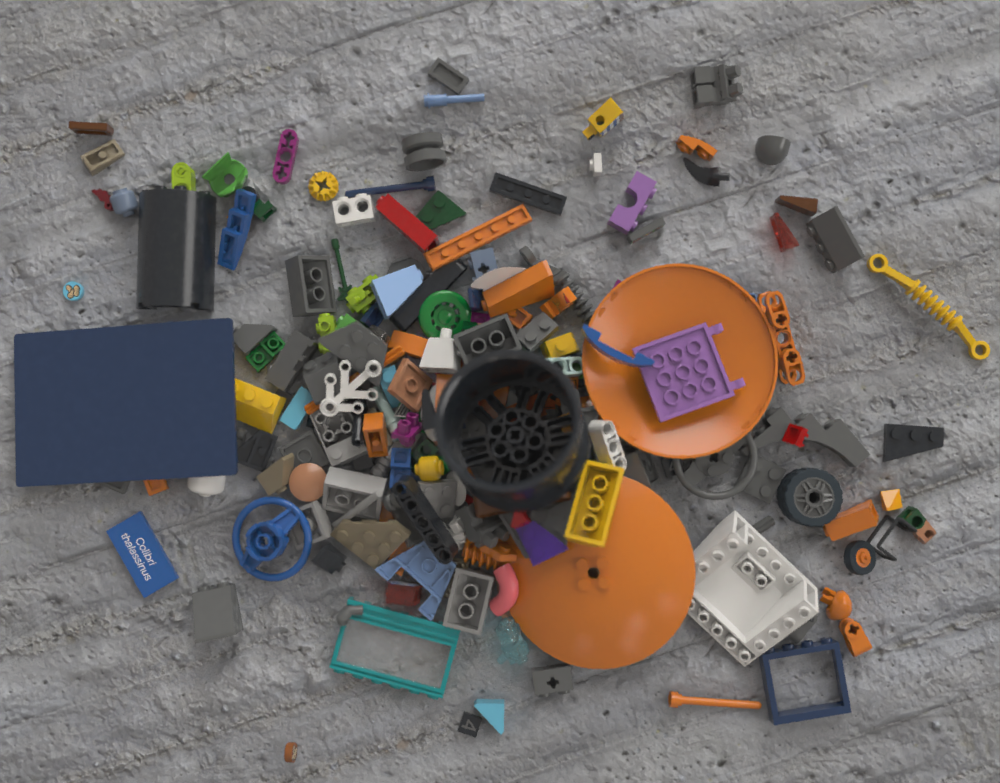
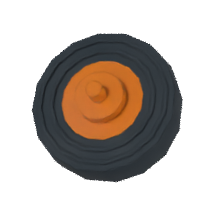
M863 540L852 541L846 546L843 555L846 568L856 575L869 574L876 564V552L873 546Z

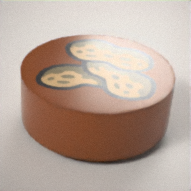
M288 742L286 744L284 759L287 763H294L298 750L296 742Z

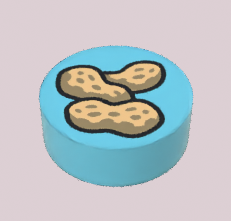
M71 281L63 287V294L68 300L78 301L84 295V288L80 283Z

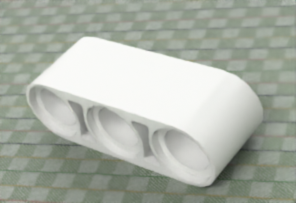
M592 420L588 431L599 463L621 467L626 470L627 461L613 422L608 420Z

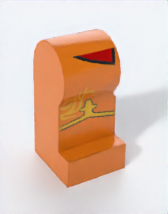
M567 286L539 308L553 319L577 300V297Z

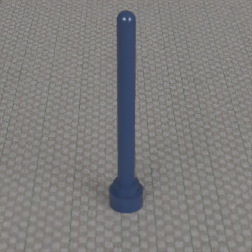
M427 176L426 179H422L419 182L348 190L345 192V196L354 198L357 194L363 193L377 195L417 189L432 192L436 191L434 176Z

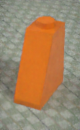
M870 499L837 514V517L831 520L830 523L824 524L823 530L827 537L830 536L831 540L835 541L877 526L879 515Z

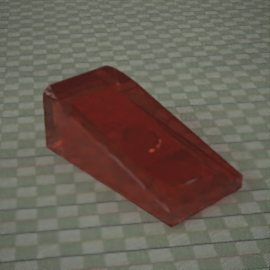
M778 212L774 213L769 219L780 252L783 253L800 246Z

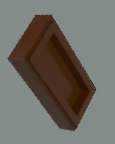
M69 121L70 130L76 134L112 136L114 134V129L107 123Z

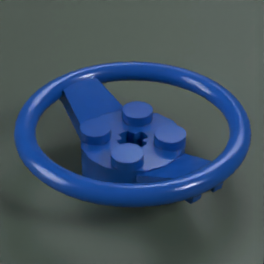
M263 497L252 501L239 513L232 531V545L239 564L249 574L264 581L276 582L294 576L305 565L311 552L312 533L307 518L295 504L279 497ZM267 504H275L286 508L285 511L272 520L256 523L249 528L245 535L247 537V547L243 554L240 545V531L248 514L257 507ZM299 521L304 533V548L297 563L289 570L278 574L264 573L256 569L263 561L275 559L283 554L289 542L288 533ZM264 537L268 539V544H265L264 541L266 539Z

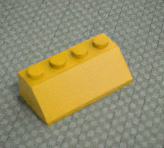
M235 378L236 420L273 434L287 398Z
M587 460L580 477L564 536L567 541L585 546L605 547L625 471L624 468Z

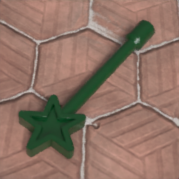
M338 238L331 240L332 249L335 251L343 288L338 287L341 295L337 298V301L345 300L348 303L345 297L348 296L347 293L352 289V285L350 284L347 287L339 252L340 245Z

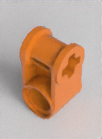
M849 617L840 620L839 630L853 657H857L872 649V645L860 623Z

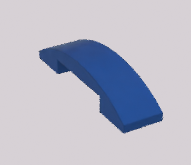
M585 324L581 329L586 340L598 352L617 363L637 368L652 367L655 363L654 360L639 352L635 354L634 358H631L598 340L602 333Z

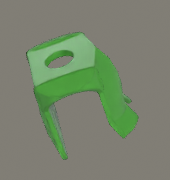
M227 152L202 178L209 180L210 187L215 194L226 198L235 194L236 189H242L248 178V171L241 162L231 159L230 153ZM228 174H232L235 177V181L230 185L224 181L225 176Z

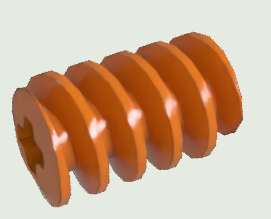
M467 542L465 543L461 556L464 557V563L471 559V565L478 561L480 568L486 563V570H489L491 566H493L494 571L498 569L500 562L480 551L475 546V543L471 545Z

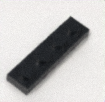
M495 172L489 192L561 216L567 200L566 196Z

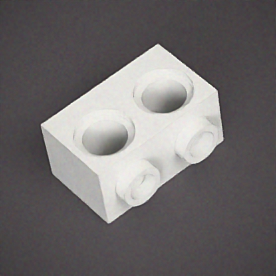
M363 193L357 194L355 198L339 197L337 201H332L335 222L338 228L376 221L370 195ZM366 204L368 209L365 212H360V205ZM342 208H349L348 214H340Z

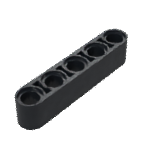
M457 259L437 269L390 317L389 321L400 331L406 332L419 319L420 307L424 300L432 293L448 290L467 270L468 266L460 259Z
M403 475L392 486L394 496L437 561L441 564H449L459 551L457 543L415 479L410 475Z

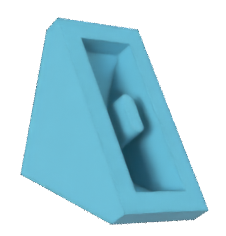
M476 699L474 707L502 734L504 732V699Z

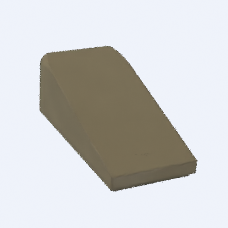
M113 139L80 157L91 176H94L122 158L125 154L116 140Z

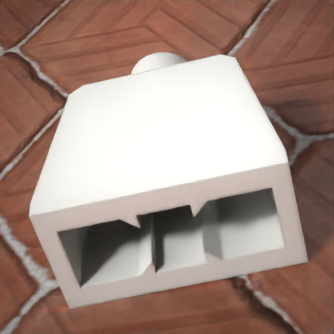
M441 328L440 338L430 337L428 339L419 365L420 368L429 373L455 374L461 368V357L454 339L451 338V329Z

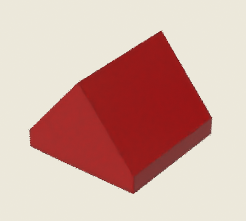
M514 512L510 526L511 528L518 529L532 521L526 512Z

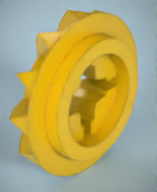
M321 171L314 173L312 178L309 179L308 189L316 200L329 201L336 196L339 184L333 174ZM324 181H326V185L330 189L323 188L320 191V186L317 184V182L324 183Z

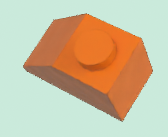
M384 413L364 414L363 433L369 458L388 456L387 429Z

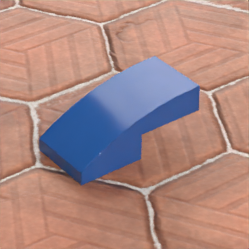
M392 447L390 489L403 475H410L411 448Z

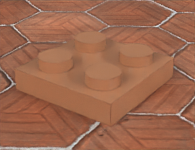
M408 358L402 359L387 391L413 413L419 412L422 405V390H429L433 380Z

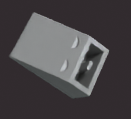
M330 404L326 407L332 409L334 406ZM319 409L310 414V418L332 467H342L368 454L365 438L364 444L361 446L351 444L352 412L338 411L335 416L328 417L323 415Z

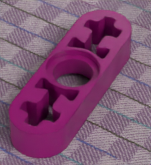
M286 129L281 133L272 173L274 180L281 185H285L291 180L299 143V137L292 129ZM290 135H292V137L294 138V140H290L289 143L290 148H293L292 150L287 148L288 141L285 139ZM284 152L291 154V158L287 162L281 160V155ZM279 164L284 166V173L286 174V177H282V179L278 176V174L282 173L283 169Z

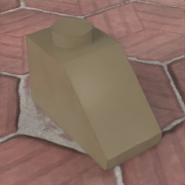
M290 453L280 458L257 476V479L269 496L274 493L279 495L288 489L286 486L289 484V477L293 471L294 454Z

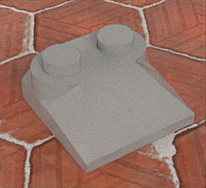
M314 501L299 507L309 522L312 544L331 537L332 526L326 510L322 509L320 502ZM298 521L290 531L296 550L304 547V533Z

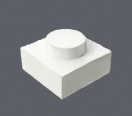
M594 153L592 159H589V171H593V177L601 176V153Z

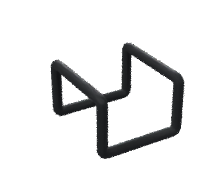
M885 515L866 542L870 543L887 519L890 520L892 524L878 542V549L874 546L873 548L882 558L897 561L895 556L881 547L883 542L896 525L908 532L917 533L918 530L901 517L893 519L891 516Z

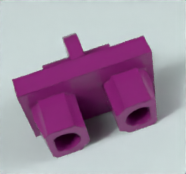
M408 412L405 420L403 419L398 422L397 428L391 433V438H398L399 442L405 447L412 446L415 443V437L422 430L419 414Z

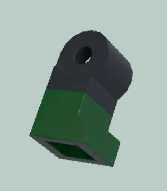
M245 186L242 188L257 194L254 213L263 223L277 211L269 200L264 204L253 187Z

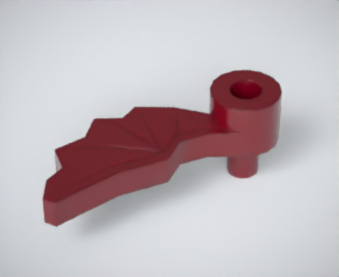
M99 188L98 190L94 189L91 191L100 201L105 202V209L114 211L110 202L111 195L106 190L103 191Z

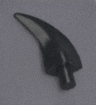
M686 157L683 158L689 173L705 185L720 186V181L730 180V173H721V167L704 168L696 165Z

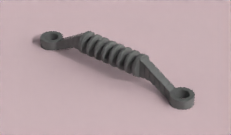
M527 246L519 250L523 259L531 267L541 262L536 260L534 254ZM549 265L553 274L554 285H562L559 292L569 286L577 297V300L573 302L575 303L573 311L580 309L577 316H585L582 319V323L590 322L595 311H590L593 306L592 304L585 305L588 298L581 299L584 292L576 293L579 286L572 287L575 280H567L570 276L569 272L567 273Z

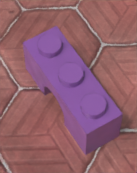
M636 171L625 191L633 196L635 205L626 208L618 204L607 224L625 235L628 234L629 230L633 232L638 224V221H636L638 214L643 215L648 206L645 204L648 198L652 199L657 190L654 188L657 182Z

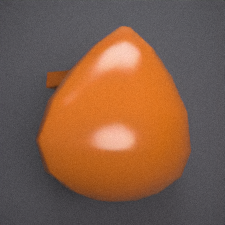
M825 587L819 601L828 605L826 608L827 617L830 620H842L849 617L852 612V602L848 593L844 590L836 592Z

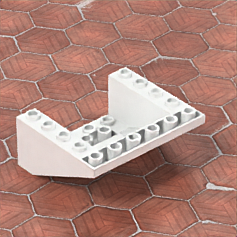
M735 510L724 518L693 551L696 578L692 602L687 613L744 667L819 613L817 588Z

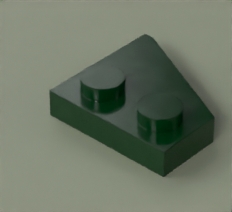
M437 190L416 215V218L430 230H435L439 226L451 223V221L457 218L465 217L466 212L441 191Z

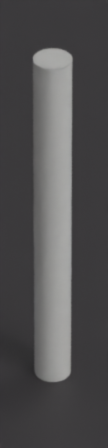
M376 490L331 524L332 530L343 519H352L382 496L381 491Z

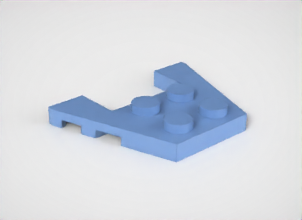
M422 541L378 566L375 571L388 582L401 567L405 569L431 593L418 610L432 621L457 564L453 560L449 564L439 563L425 541Z

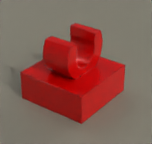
M789 423L782 441L799 448L804 447V438L809 436L807 433L808 429Z

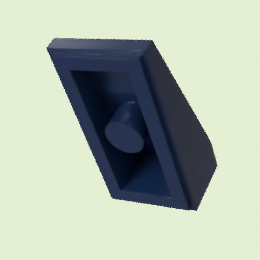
M468 288L470 310L472 312L483 311L481 305L483 300L482 291Z

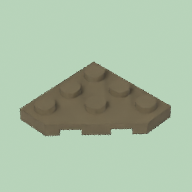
M343 519L332 530L330 535L373 569H376L410 536L411 531L397 520L377 522V520L362 519L361 521Z

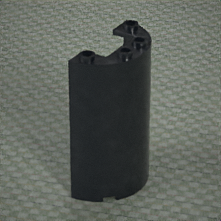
M155 186V189L142 190L139 193L136 309L157 310V307L214 310L217 198L212 196L210 191L186 190L184 186H174V189H167L165 186Z

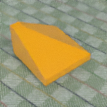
M900 489L880 491L883 511L902 508Z

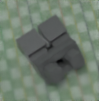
M721 64L715 67H694L690 72L694 109L711 105L720 106L737 101L736 97L743 94L742 84L734 83V78L741 76L740 66Z
M474 502L454 511L457 519L461 518L466 529V537L469 541L475 543V546L478 548L486 545L491 549L496 546L498 538L503 542L509 539L510 533L498 515L476 518Z

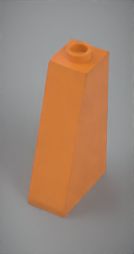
M547 260L541 261L482 292L483 300L481 305L483 311H487L491 318L555 296L553 274Z

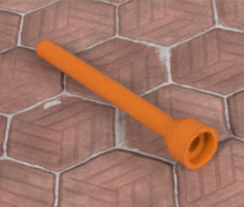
M670 691L668 695V705L672 708H678L682 704L760 709L762 707L759 701L688 697L674 691Z

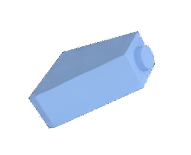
M416 265L371 281L370 286L384 320L389 319L422 284L423 275L421 270L416 268Z

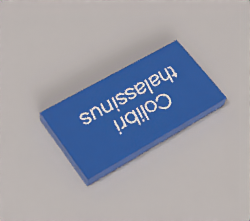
M142 511L106 531L143 598L179 578Z

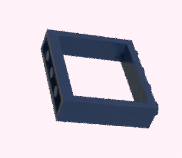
M823 637L817 642L804 640L799 645L786 643L781 648L771 647L759 656L769 721L774 726L852 713L840 645L832 637ZM831 650L840 701L778 711L769 660Z

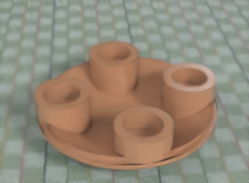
M301 464L292 471L289 477V488L297 499L305 502L315 501L323 496V485L327 475L323 468L316 464Z

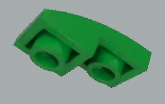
M272 332L260 342V345L245 357V360L259 373L278 356L286 343L275 332Z

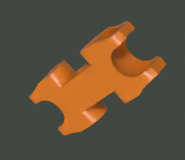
M778 290L758 294L757 303L765 313L776 341L779 380L783 384L789 383L791 386L804 383L803 363L800 353L794 345L789 327L790 316L783 295ZM775 295L779 298V304L776 301ZM763 297H764L765 306L762 304V298H763ZM780 333L784 335L782 343H779L777 340ZM796 370L800 373V378L797 381ZM783 372L785 374L786 380L782 376Z

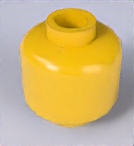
M436 455L420 457L418 464H415L416 476L419 475L422 481H438L441 475H444L443 460H440Z

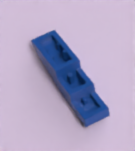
M241 188L236 189L234 207L229 209L227 227L223 228L221 233L218 265L233 271L236 270L248 236L257 194Z

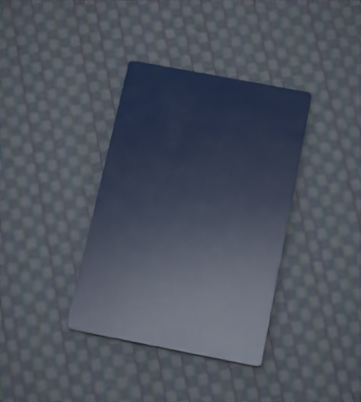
M231 318L23 333L14 336L16 486L30 487L231 476L238 473L234 330Z

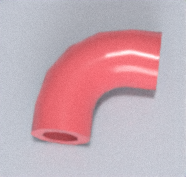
M510 563L499 567L493 572L499 584V593L490 600L489 606L491 611L497 616H502L508 612L516 603L519 594L518 580Z

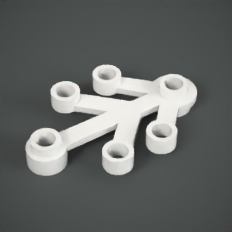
M342 360L339 364V370L341 371L340 393L334 397V385L337 380L335 374L328 373L324 379L326 398L320 403V411L328 417L335 416L338 411L354 412L356 414L363 412L364 405L361 401H355L353 404L341 403L345 398L368 399L370 401H375L378 398V391L375 388H370L367 391L355 389L369 377H377L381 373L380 363L376 360L368 361L365 370L348 385L351 363L348 360ZM344 363L348 364L349 368L343 369L341 365ZM376 365L377 369L373 371L369 367ZM331 376L334 378V381L328 382L327 378ZM370 392H375L376 396L370 397L368 394ZM330 403L334 407L332 409H328L326 405ZM360 405L362 408L360 410H356L354 406Z

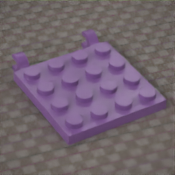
M705 322L632 348L634 356L639 352L655 361L652 367L639 368L659 423L735 396L733 390L746 385L743 378L732 382L728 379L712 336L724 331L721 323L708 327Z

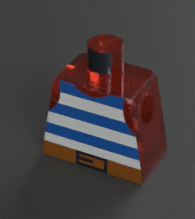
M398 580L386 581L384 601L388 604L415 606L420 603L422 585L420 583Z

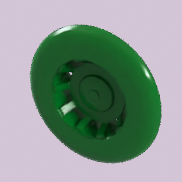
M441 290L429 295L422 303L419 311V324L423 333L428 338H440L441 328L451 329V338H453V335L462 332L463 321H471V310L467 301L460 294L450 290Z

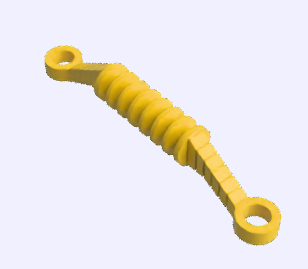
M878 253L869 257L867 267L872 273H882L899 283L906 290V295L913 292L914 294L911 299L919 298L917 305L925 303L923 310L931 308L929 315L937 313L934 318L935 320L943 318L940 323L941 325L949 323L946 329L948 331L953 330L961 337L968 347V353L971 358L981 360L988 357L990 354L989 345L985 341L975 340L963 323V317L958 315L954 318L955 310L948 313L950 305L942 307L944 300L936 302L938 295L930 297L932 290L924 292L927 287L926 285L918 287L921 282L919 279L911 280V278L889 267L888 260L883 254ZM874 259L881 261V268H876L873 265ZM977 345L983 348L982 355H978L975 352Z

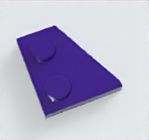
M535 521L516 529L533 566L569 550L568 546Z

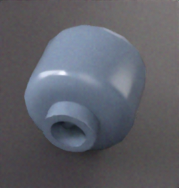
M127 188L113 191L110 202L114 212L118 215L123 214V217L135 214L134 210L139 207L134 192L127 190Z

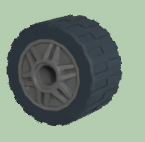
M818 468L795 469L785 475L777 488L776 497L782 514L790 521L808 527H820L830 523L831 520L837 517L843 503V492L839 482L832 474Z

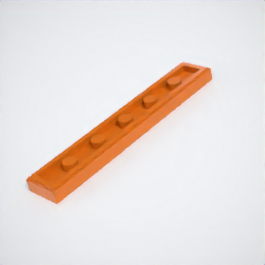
M521 204L423 253V256L433 272L532 222V218L524 204Z

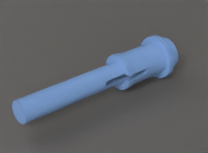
M427 93V95H424V106L428 107V109L431 106H447L449 103L485 101L484 94L446 96V94L429 95Z

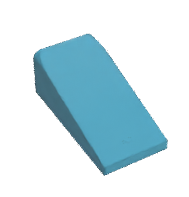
M301 386L280 418L281 422L294 430L300 428L307 416L304 406L313 401L309 390Z

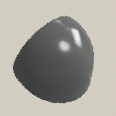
M761 136L757 139L755 152L762 163L777 165L788 155L791 142L780 136Z

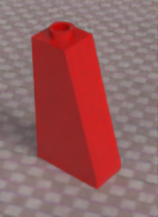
M390 194L383 195L377 200L375 206L377 212L422 253L435 248L439 244L438 236Z

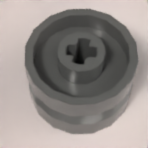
M422 132L410 135L401 141L402 151L404 154H407L404 161L408 171L431 170L447 162L445 151L441 149L444 146L441 133Z

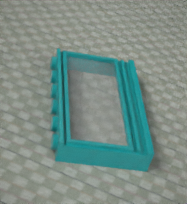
M350 596L347 600V605H363V615H352L347 621L348 624L340 627L329 668H332L334 672L339 674L351 673L352 677L357 679L369 678L371 682L376 684L384 682L390 684V687L394 689L406 688L409 689L408 692L413 694H420L421 692L427 694V697L431 699L443 698L461 630L442 626V621L438 623L430 621L424 616H420V618L409 615L406 611L397 612L390 610L391 608L387 606L378 607L372 605L369 601H356L354 597Z

